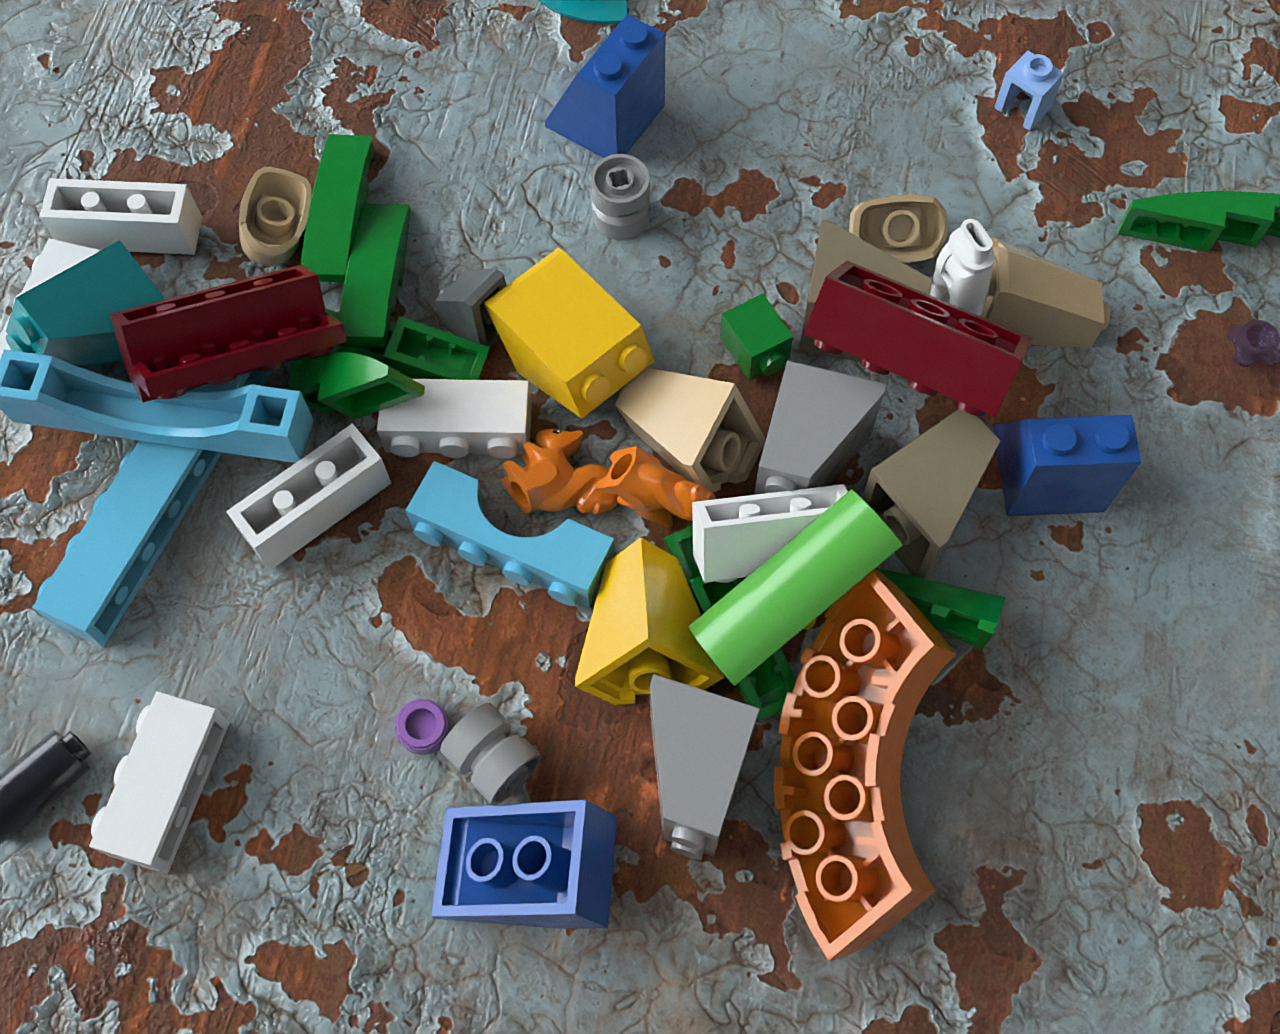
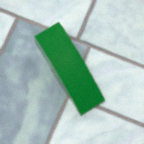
M329 352L318 357H304L292 361L288 390L300 391L307 406L323 414L336 410L352 419H357L423 396L425 386L374 358L356 353Z

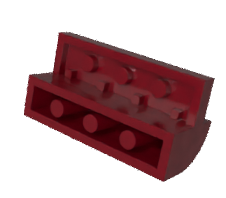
M303 265L109 314L127 372L143 403L155 399L176 398L184 395L189 389L207 384H225L235 380L238 375L252 371L277 369L283 366L285 362L301 357L322 356L331 352L334 348L333 346L347 342L343 323L325 310L318 274Z

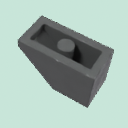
M469 269L455 281L448 282L441 289L438 298L435 300L441 326L453 335L491 348L500 339V336L484 302L506 287L505 275L498 269Z

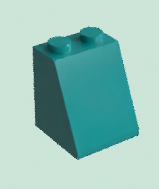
M119 240L17 296L6 328V333L8 334L6 335V341L13 351L54 356L75 366L123 361L109 314L166 299Z

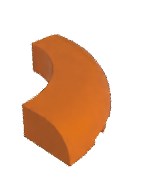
M876 569L871 571L834 602L825 613L824 617L827 620L810 648L805 647L799 660L803 665L795 682L793 692H787L778 733L783 735L779 767L774 766L773 787L775 810H780L781 827L784 837V843H780L783 860L789 862L798 891L795 898L810 931L828 961L844 958L878 939L937 891L924 872L907 832L900 789L901 763L909 726L918 704L936 676L957 654L915 604L893 582Z

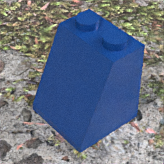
M627 14L575 76L545 120V127L603 158L612 154H627L665 106L666 33Z
M1132 415L1025 419L995 424L994 426L996 436L1000 440L996 451L1007 516L1105 512L1141 463Z

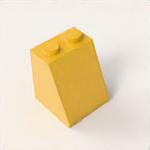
M560 248L551 252L484 302L518 374L581 419L655 362L642 325Z

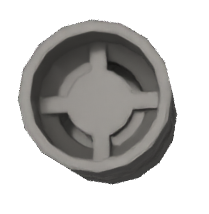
M612 154L602 158L593 167L590 174L593 223L598 232L607 238L618 241L630 240L639 236L647 228L650 220L649 170L635 156Z
M484 703L469 712L453 727L442 742L440 751L461 774L473 772L471 783L491 805H498L514 794L530 778L539 766L542 755L525 738L519 737L517 734L509 736L511 730L510 722L491 703Z

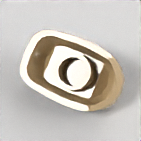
M263 167L258 169L252 176L243 195L239 214L240 243L242 250L251 261L262 266L277 267L286 263L296 252L305 233L312 197L311 185L306 178L275 167Z
M916 194L881 197L861 202L853 208L850 213L849 232L903 263L918 262L935 257L943 246L948 235V215L945 208L935 197Z

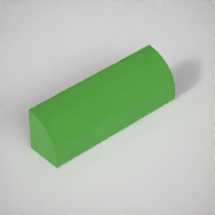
M851 489L688 627L709 657L735 686L903 544L875 511Z

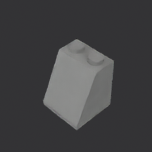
M787 360L759 463L754 495L782 491L793 492L799 489L829 486L871 437L886 384Z
M653 674L650 683V717L663 839L672 842L670 849L680 855L697 860L702 859L703 853L714 857L750 746L759 708Z

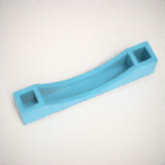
M4 349L0 359V409L12 422L296 463L304 456L314 421L300 391L250 384L237 389L218 392H186L184 395L176 398L155 399L143 403L132 383L103 376L54 356Z

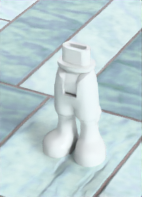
M967 219L963 221L961 227L950 235L948 243L943 247L937 258L933 275L934 284H931L930 295L980 316L987 301V292L992 277L995 257L992 249L993 241L977 220Z

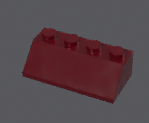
M847 260L825 277L803 334L814 338V344L826 352L837 355L842 354L843 351L862 359L861 365L872 372L881 375H888L889 372L909 379L908 385L914 390L931 396H935L939 392L957 400L955 404L961 410L983 417L985 413L996 417L1032 339Z

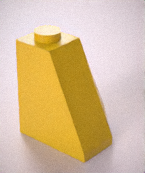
M639 538L606 562L575 677V687L613 705L635 704V695L650 694V683L653 674L701 690H705L725 678L723 672L709 657L688 627L701 616V613L678 558L647 540Z

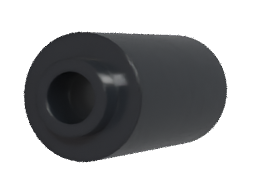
M53 730L0 774V844H3L90 770V766L85 759L92 753L72 731L62 736L56 730Z

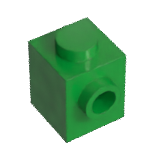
M763 293L722 313L720 339L748 381L762 374L765 376L772 375L786 365L787 360L789 361L793 335Z

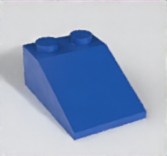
M588 800L446 808L431 917L442 920L558 929L608 928L617 817Z

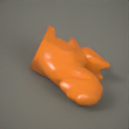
M541 430L536 435V445L531 442L523 444L526 452L522 454V458L527 464L526 466L521 467L510 460L503 463V467L508 475L501 479L502 485L523 513H531L535 510L560 512L576 506L583 514L594 513L595 515H600L607 510L611 511L618 504V494L602 493L596 489L598 482L607 476L609 468L601 464H587L574 469L567 460L581 448L580 442L584 435L582 431Z
M638 446L613 452L610 457L613 463L608 474L596 486V489L602 493L618 494L617 502L619 504L633 508L639 516L660 524L669 530L673 527L672 514L681 519L693 521L692 502L717 499L711 490L700 484L690 482L683 476L666 469L656 457Z

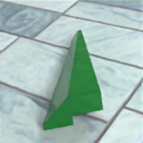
M875 568L893 582L915 604L935 629L980 650H983L994 634L1006 597Z

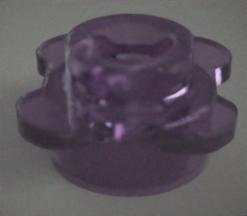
M1253 320L1246 323L1244 327L1239 324L1233 325L1227 332V338L1233 342L1236 351L1233 359L1239 366L1249 367L1252 363L1261 362L1267 365H1275L1280 360V350L1277 349L1280 343V336L1277 329L1270 323L1262 320Z

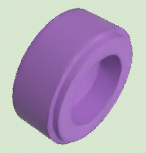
M418 699L409 702L400 710L395 721V731L398 739L408 751L419 755H426L441 748L442 742L450 732V723L445 711L438 703L428 699Z

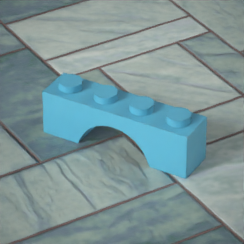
M436 461L432 463L405 510L413 533L417 538L432 546L438 547L441 543L453 547L458 550L457 553L463 559L477 566H484L485 563H489L502 569V573L508 579L517 584L529 586L532 582L548 590V594L553 599L562 604L575 606L577 602L590 608L599 591L605 564L615 556L614 538L570 519H567L551 532L540 536L516 537L506 534L490 524L483 515L484 499L478 479Z

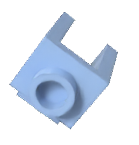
M1027 50L1006 72L994 108L1002 112L1020 92H1023L1032 98L1023 123V127L1030 131L1057 102L1055 96L1064 73L1053 66L1048 57L1040 54L1034 55Z

